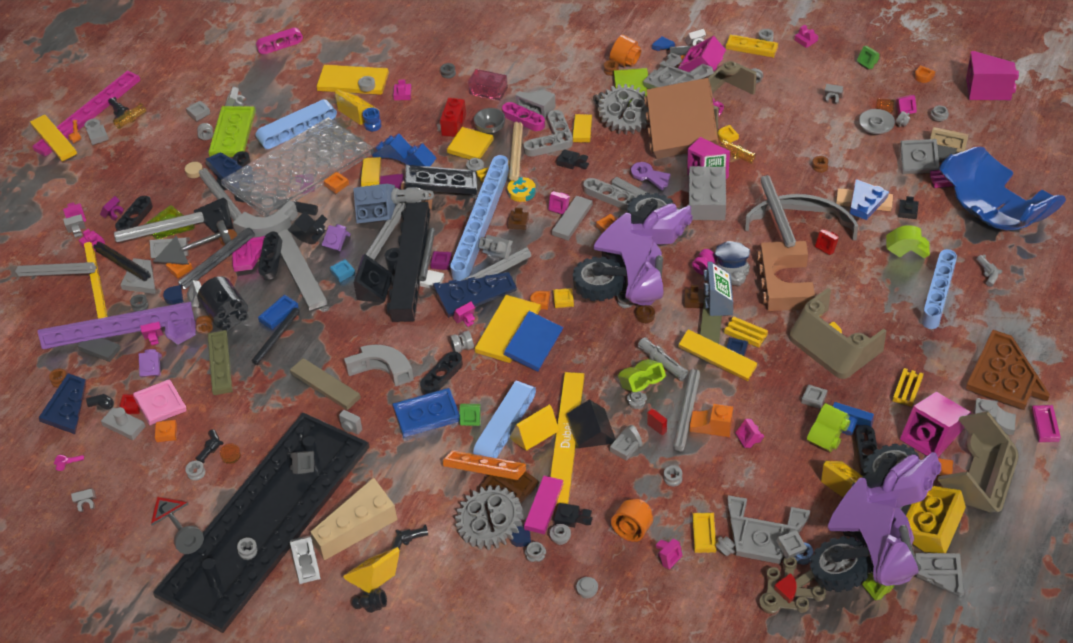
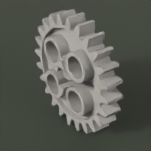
M618 84L617 89L611 86V91L606 89L598 104L599 117H602V122H607L606 127L612 126V131L618 129L619 134L624 130L625 135H627L628 131L634 134L635 129L640 132L641 127L646 129L647 124H650L646 116V112H649L644 99L646 92L640 93V88L638 87L635 90L633 85L628 88L627 84L624 85V88Z
M489 485L488 490L485 491L481 487L480 493L473 490V497L467 495L468 501L460 502L462 508L457 509L459 515L455 516L458 532L466 543L470 542L472 547L477 544L480 550L484 545L490 550L492 544L499 548V542L506 545V538L513 540L512 533H519L516 526L523 525L521 519L524 516L518 497H515L514 492L509 493L507 488L501 491L500 486H497L493 490L491 485ZM485 503L488 504V509L491 513L490 517L494 526V532L491 531V526L488 522L489 518L485 509Z

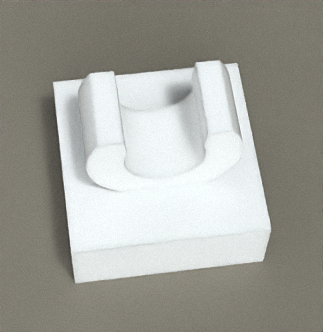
M701 29L689 33L685 38L687 45H696V43L704 41L706 36L705 30Z

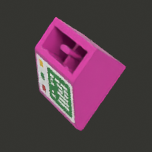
M699 137L688 148L687 175H689L690 166L726 167L727 179L729 177L730 151Z

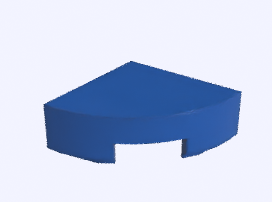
M661 36L652 44V49L660 51V49L670 50V46H675V42Z

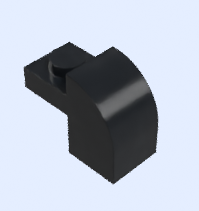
M303 212L288 228V231L300 241L314 244L326 231L323 224L327 218L322 214L315 221L306 212Z

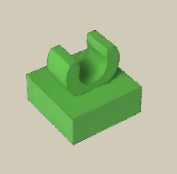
M863 46L857 62L868 69H873L880 58V54L868 46Z
M460 404V425L480 426L481 404Z

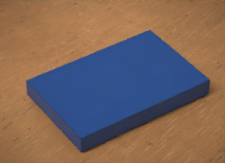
M529 311L507 346L504 355L539 372L560 336L563 327Z
M450 388L393 403L403 438L460 422V414Z

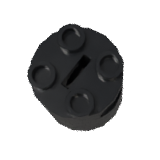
M223 276L214 277L200 287L197 294L198 302L218 328H221L222 331H228L240 322L248 319V305L228 278Z

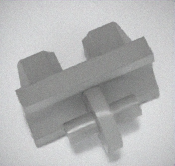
M486 235V238H480L479 248L483 249V253L509 259L510 246L513 241Z

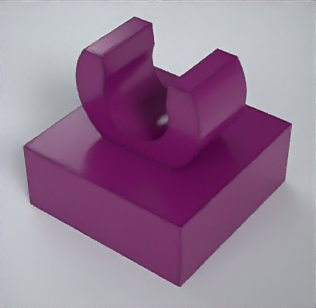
M114 196L103 206L100 215L105 219L110 216L112 220H116L118 216L114 212L122 215L124 211L122 207L118 206L120 200Z

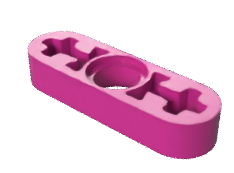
M291 28L258 39L256 47L259 53L268 54L300 43L303 35L298 28ZM283 38L281 43H276L277 39Z
M513 102L503 104L502 112L505 118L513 122H521L524 127L533 131H541L545 128V118L542 115ZM522 115L528 116L526 118H520V116Z

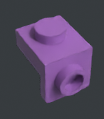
M336 224V227L329 225L322 246L340 252L345 237H350L351 234L342 225Z
M190 317L177 325H174L169 320L166 321V337L177 345L196 335L195 320Z
M155 349L139 353L140 377L161 376L160 359H162V354L156 352Z

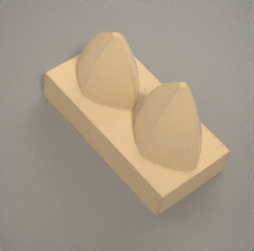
M933 127L930 139H937V145L957 148V152H964L969 134Z

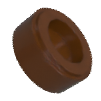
M650 305L639 306L636 309V319L641 323L652 322L655 319V309Z

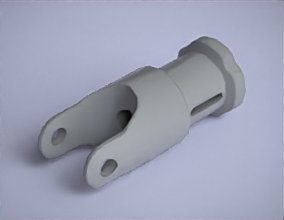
M408 187L403 190L394 188L391 192V199L394 204H399L400 202L416 203L430 200L434 197L432 191H425L416 187Z

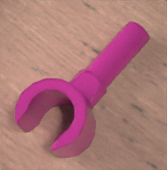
M58 455L54 461L55 469L63 471L66 464L82 461L84 456L67 458L64 455Z

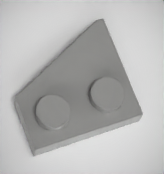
M133 258L132 261L148 270L151 277L147 281H143L127 271L121 283L122 290L156 294L151 260Z
M915 553L916 560L921 565V570L916 574V577L955 595L963 596L964 588L960 553Z

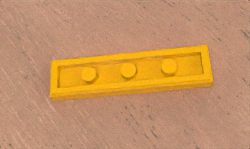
M45 114L30 121L34 130L61 161L77 154L76 149Z
M689 329L679 343V348L746 381H749L757 367V362Z

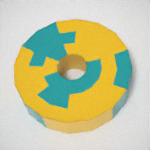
M519 177L517 181H510L507 186L508 196L517 202L529 201L536 194L535 183L529 178Z

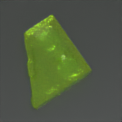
M170 205L145 224L184 215ZM193 224L189 226H184L151 235L156 239H160L163 237L193 230L195 228V225Z

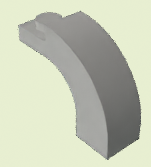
M289 200L278 212L268 217H256L244 211L233 222L234 229L237 235H239L246 228L250 227L255 233L253 238L266 236V234L272 231L280 232L286 230L298 216L296 205Z
M389 346L360 347V354L344 358L349 376L367 370L379 369L391 376L395 387L414 381L408 359L400 351Z

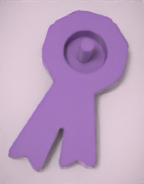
M638 162L631 167L634 179H639L640 181L649 180L660 190L668 186L669 173L654 171L652 166L646 162Z

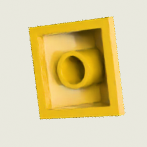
M340 90L335 91L338 111L359 125H362L365 121L363 119V111L371 107L376 108L357 95Z
M550 404L516 424L510 435L511 440L527 451L557 433L559 428Z
M825 461L821 482L844 498L846 493L852 488L853 482L856 483L863 476L842 461Z
M396 547L368 558L343 577L348 582L370 593L372 589L378 588L395 576L400 550Z

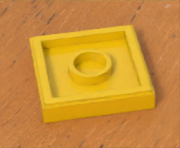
M462 127L448 146L447 153L469 160L472 158L481 159L492 143L493 135Z

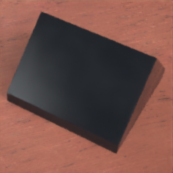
M366 254L362 255L353 282L356 298L359 301L383 303L385 302L393 273Z
M587 400L567 413L566 417L577 449L613 444L616 440L605 409L592 400Z

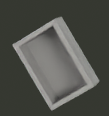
M689 167V206H691V215H693L692 220H725L726 167Z

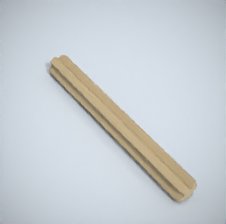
M521 122L514 123L512 133L509 179L514 181L518 180L520 171L523 130Z

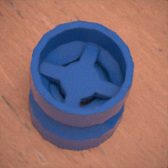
M373 107L365 109L363 111L365 129L371 132L379 130L381 128L379 110Z

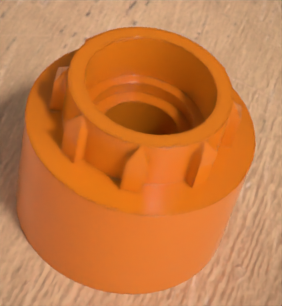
M622 34L614 43L609 59L618 62L623 67L627 65L633 67L637 63L642 49L638 46L637 41Z
M640 499L624 501L611 519L614 531L621 538L631 542L640 541L653 523L650 506Z

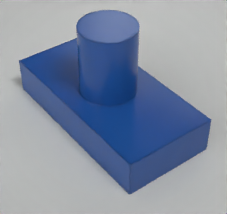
M834 402V408L850 416V425L842 433L852 435L856 425H869L872 427L874 422L873 413Z

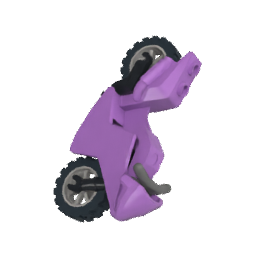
M645 193V195L640 194L637 195V198H632L631 202L628 203L627 212L622 216L619 215L618 219L600 235L594 244L595 250L602 251V257L584 259V262H579L577 267L574 268L573 288L576 290V293L578 295L581 294L584 299L589 298L590 301L610 300L614 295L626 293V299L631 303L639 305H651L656 300L663 297V257L657 244H671L678 236L683 234L685 227L690 225L693 219L691 206L677 210L671 198L668 199L666 195L661 196L659 193Z
M892 444V446H882L880 450L876 449L873 451L874 454H870L867 457V462H864L865 469H863L865 476L859 478L856 483L853 482L852 488L846 493L828 524L830 531H842L844 536L840 537V539L832 538L827 543L826 541L823 542L821 547L816 548L815 554L811 556L810 567L816 582H818L821 588L825 587L830 592L832 590H835V592H842V590L850 591L852 587L860 586L861 582L868 578V574H873L875 582L881 585H900L909 582L914 575L919 573L921 565L916 560L912 548L914 535L908 518L900 507L924 500L928 491L932 489L936 476L941 472V463L935 452L920 460L914 448H908L905 444Z

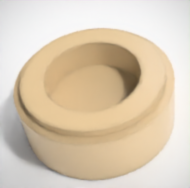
M191 162L186 165L185 172L189 178L200 177L199 170L203 168L199 162Z

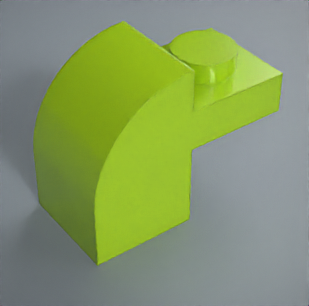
M911 225L901 226L886 235L887 250L898 257H902L910 250L924 259L930 255L929 241L922 237L921 228Z

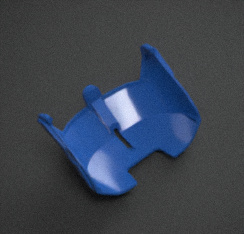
M981 146L973 147L954 155L950 154L939 167L941 173L954 186L955 196L962 207L975 217L978 216L983 222L998 229L1017 230L1030 226L1052 215L1066 201L1065 196H1053L1044 190H1040L1030 200H1025L1005 188V185L1012 177L1013 171L998 162Z

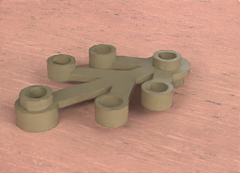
M785 557L784 578L790 573L794 574L797 560L794 557L789 559ZM771 567L767 570L768 590L767 593L761 596L760 606L764 612L769 614L776 613L780 608L797 610L804 613L809 609V600L807 598L822 601L825 599L826 589L820 586H816L813 589L801 588L814 579L812 570H809L796 579L797 589L795 596L800 598L789 604L774 590V585L780 579V571L778 568ZM800 603H803V604H805L806 606L802 607V606H800L799 604H800Z

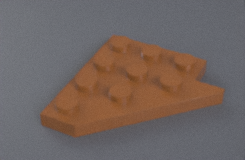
M992 330L968 380L966 389L1025 410L1030 396L1048 402L1049 392L1011 335Z

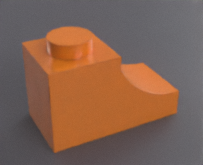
M713 404V407L708 410L693 411L689 432L730 437L733 406Z

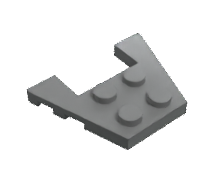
M670 53L667 56L666 62L662 61L660 63L661 67L658 70H653L643 83L646 88L652 89L699 80L713 74L714 71L711 66L701 64L691 72L675 68L676 65L682 62L681 56Z
M728 495L727 503L736 556L779 564L784 554L776 542L777 538L795 530L800 533L809 519L810 510L791 507L788 525L744 517L747 499Z

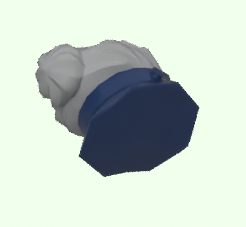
M727 241L716 247L714 255L718 258L717 266L730 273L732 285L741 286L750 271V265L747 262L750 249L742 243Z

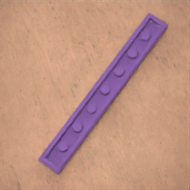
M191 302L40 329L38 330V336L42 349L138 332L141 331L140 326L160 322L161 326L165 327V322L168 320L176 325L190 317L193 320L195 319Z

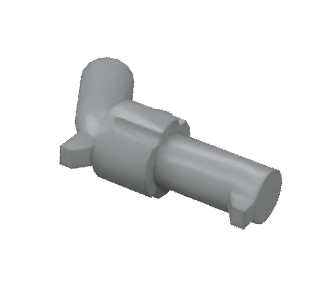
M985 254L980 255L976 260L984 268L985 276H989L986 284L992 287L998 275L1003 273V271L999 270L993 263H989L985 259Z

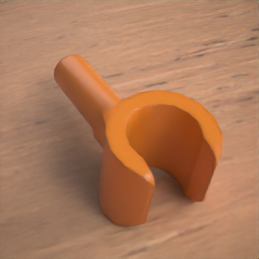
M73 120V133L68 135L73 144L81 140L77 129V120Z

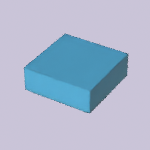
M346 259L330 267V272L339 282L356 274L355 269Z

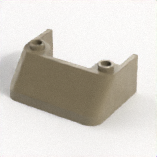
M725 62L717 67L713 74L704 77L709 78L712 94L725 82L750 94H755L757 72L736 62ZM714 106L716 128L718 129L719 107Z
M827 288L805 305L790 330L789 338L794 345L834 376L845 379L883 352L886 330L882 329L872 338L862 333H854L848 338L820 318L829 310L831 289Z
M988 411L961 416L959 421L969 432L966 447L974 456L969 472L939 476L937 480L944 488L961 490L965 505L990 513L1000 512L1018 462V450Z

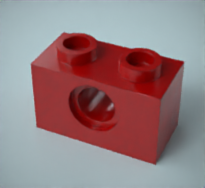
M447 99L440 119L442 136L455 137L462 128L466 117L465 99Z

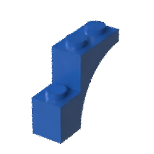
M399 133L394 137L390 135L384 142H379L375 146L376 151L372 154L374 158H392L406 165L428 167L437 159L423 143L418 146H411Z

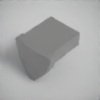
M633 425L627 426L610 446V452L627 461L637 448L643 445L637 429Z

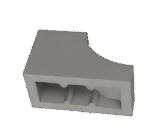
M543 89L532 93L519 91L515 95L516 104L538 113L544 118L548 116L550 111L556 108L555 94Z
M976 398L973 414L988 411L1006 434L1014 435L1016 414L1002 410L997 405V401Z
M309 535L290 540L299 584L321 579L312 536Z

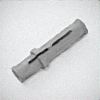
M646 337L640 340L638 348L647 353L651 360L662 363L663 367L680 381L687 377L689 371L665 354L660 346L654 345Z

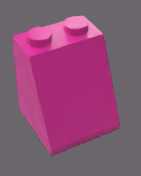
M971 51L966 74L969 100H1011L1012 94L1016 92L1015 80L1019 78V70H1016L1015 63Z
M935 392L913 407L900 440L926 456L935 452L937 457H939L965 428L959 421V417L970 415L971 412Z

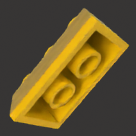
M933 486L928 491L924 500L911 504L906 517L914 535L912 544L927 553L947 552L966 508L961 490Z

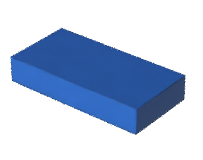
M283 295L258 316V320L273 330L287 317L294 307H299L298 303Z

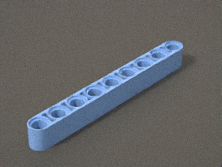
M498 155L492 159L451 262L453 280L461 281L470 276L480 250V238L485 237L509 175L508 159L506 156Z

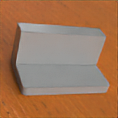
M190 237L178 238L181 247L188 245ZM173 238L150 240L151 258H156ZM188 250L183 251L185 256H189Z

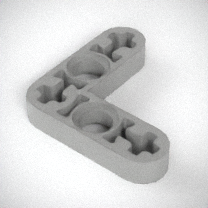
M552 110L548 113V123L553 135L530 139L524 143V153L527 156H538L572 147L573 136L561 111ZM557 128H564V130H562V131H558V130H556V129H557ZM545 143H552V145H550V146H546V145H544V144H545Z

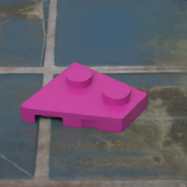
M265 236L250 239L232 253L234 272L254 268L261 256Z

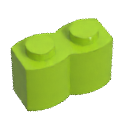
M647 359L639 362L635 367L624 369L619 373L618 377L622 388L632 392H639L644 390L649 384L662 381L666 377V373L662 363Z
M825 403L807 436L808 442L830 453L833 449L836 450L841 442L840 434L842 431H846L850 425V416Z

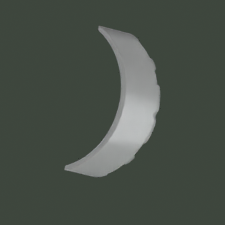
M806 194L778 196L783 209L826 212L837 215L840 224L852 229L853 240H857L858 224L856 220L838 204L821 197ZM768 200L754 207L746 215L745 231H749L750 223L753 220L762 219L765 217L766 212L771 209Z

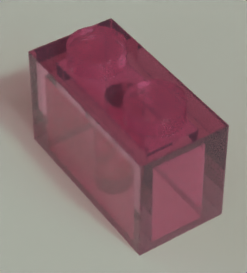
M475 69L468 81L469 94L501 101L508 89L507 75Z

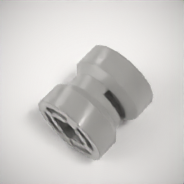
M469 330L462 332L461 335L454 334L450 336L453 351L461 353L464 349H474Z

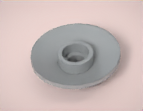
M870 109L861 114L859 123L869 133L883 134L893 129L895 119L885 110Z

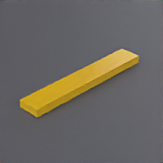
M87 242L84 243L87 262H93L96 266L95 272L90 273L97 315L98 319L105 318L108 315L96 255L92 243Z

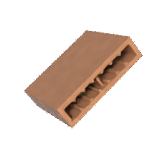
M709 78L647 89V96L644 99L646 107L649 108L646 116L651 126L648 127L649 137H652L650 150L651 153L655 154L656 159L687 154L688 148L699 137L719 146Z

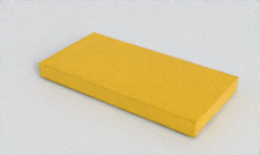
M324 65L317 84V91L335 92L340 90L347 93L382 95L389 70L388 68ZM364 76L373 77L375 88L368 92L361 91L358 85L359 79Z
M505 295L476 345L475 353L511 363L513 359L504 355L507 346L527 313L531 311L538 315L541 310V304Z

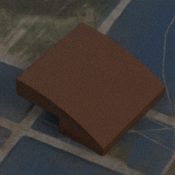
M525 471L518 480L489 475L479 488L483 487L485 491L488 490L489 485H491L493 490L497 486H500L501 491L507 488L509 493L514 492L515 497H518L521 504L540 482Z

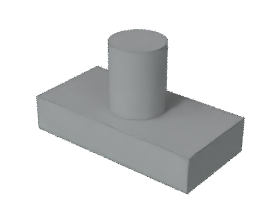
M113 407L101 420L104 427L131 440H134L146 427L144 421L127 414L121 407Z

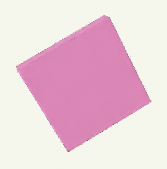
M170 379L133 393V397L149 425L186 411V406Z

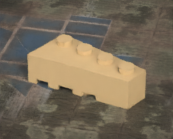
M375 478L371 479L311 531L315 548L324 560L332 557L397 520L395 505Z

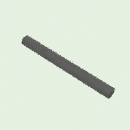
M434 228L428 229L419 275L420 281H425L427 278L435 236Z

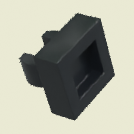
M906 196V200H900L898 218L917 219L919 201H914L912 196Z

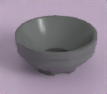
M496 108L482 109L474 116L475 127L483 133L495 134L504 127L505 115ZM488 125L495 126L494 128H486Z

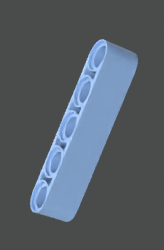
M320 100L259 128L255 136L264 148L271 149L332 121L336 117L337 111L327 100Z
M949 249L943 250L939 254L924 307L922 324L928 329H935L940 324L954 273L957 255Z
M519 381L514 382L477 440L473 454L492 458L498 457L516 424L520 422L533 401L536 387Z

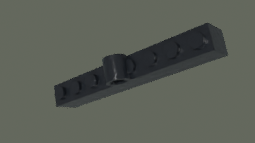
M428 202L406 204V210H403L404 222H401L400 226L402 234L398 237L400 247L391 248L385 252L388 271L395 274L392 275L393 289L389 291L391 301L387 304V313L391 315L392 322L415 321L420 289L419 275L431 217Z

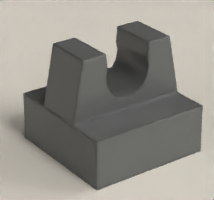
M314 451L291 453L293 464L291 465V470H293L294 474L314 472Z

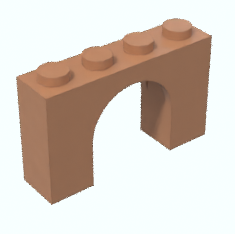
M796 241L795 246L789 248L786 247L784 242L761 243V249L757 251V261L761 262L759 264V275H763V278H761V289H765V292H763V303H767L768 311L803 310L805 305L815 297L813 282L788 283L781 281L774 274L784 268L807 267L808 250L806 241Z

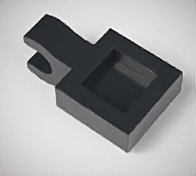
M565 149L556 160L557 166L574 169L575 166L587 169L589 163L586 162L588 159L587 155H580V153Z
M559 503L554 524H564L575 528L576 523L591 525L593 517H591L592 510L582 509L580 511V507L577 505Z

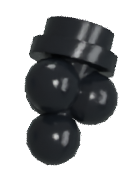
M376 588L372 589L370 593L363 591L362 597H354L351 604L355 609L364 608L367 612L373 613L386 607L387 596L384 590Z

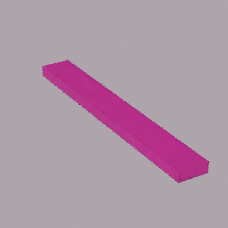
M127 70L58 125L57 129L66 139H69L68 135L73 133V120H77V129L80 130L85 126L86 121L95 118L110 105L108 103L110 98L116 97L118 99L140 81V77ZM43 139L32 146L34 151L45 157L52 152V149Z

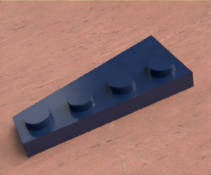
M509 272L485 275V277L476 279L471 277L462 281L450 280L448 283H433V288L448 318L454 316L456 309L469 302H472L477 307L517 290Z

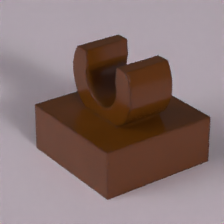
M515 207V211L510 213L508 229L526 230L529 212H523V208Z
M691 285V289H685V308H703L704 289H698L699 285Z

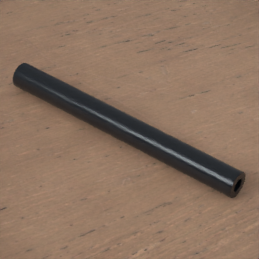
M294 307L251 360L254 365L260 363L300 313L298 308Z

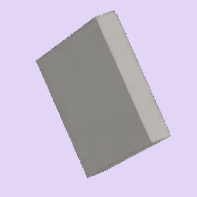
M937 139L900 141L903 174L930 173V171L939 170Z

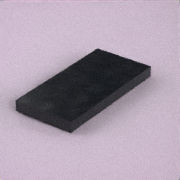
M406 165L405 189L416 187L425 191L476 195V171Z

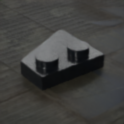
M225 197L194 210V213L202 212L203 222L215 234L219 233L216 224L223 220L227 229H233L228 201Z

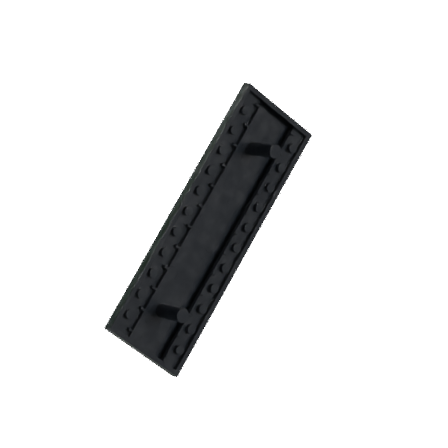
M303 412L205 529L201 547L191 554H185L155 589L153 592L154 597L224 633L291 548L290 540L299 538L370 447L369 442ZM314 451V472L294 474L293 470H291V465H293L291 453ZM243 538H252L256 542L257 554L252 559H242L238 554L237 545ZM250 546L249 548L244 547V548H243L244 551H245L246 549L250 551V550H251V546Z

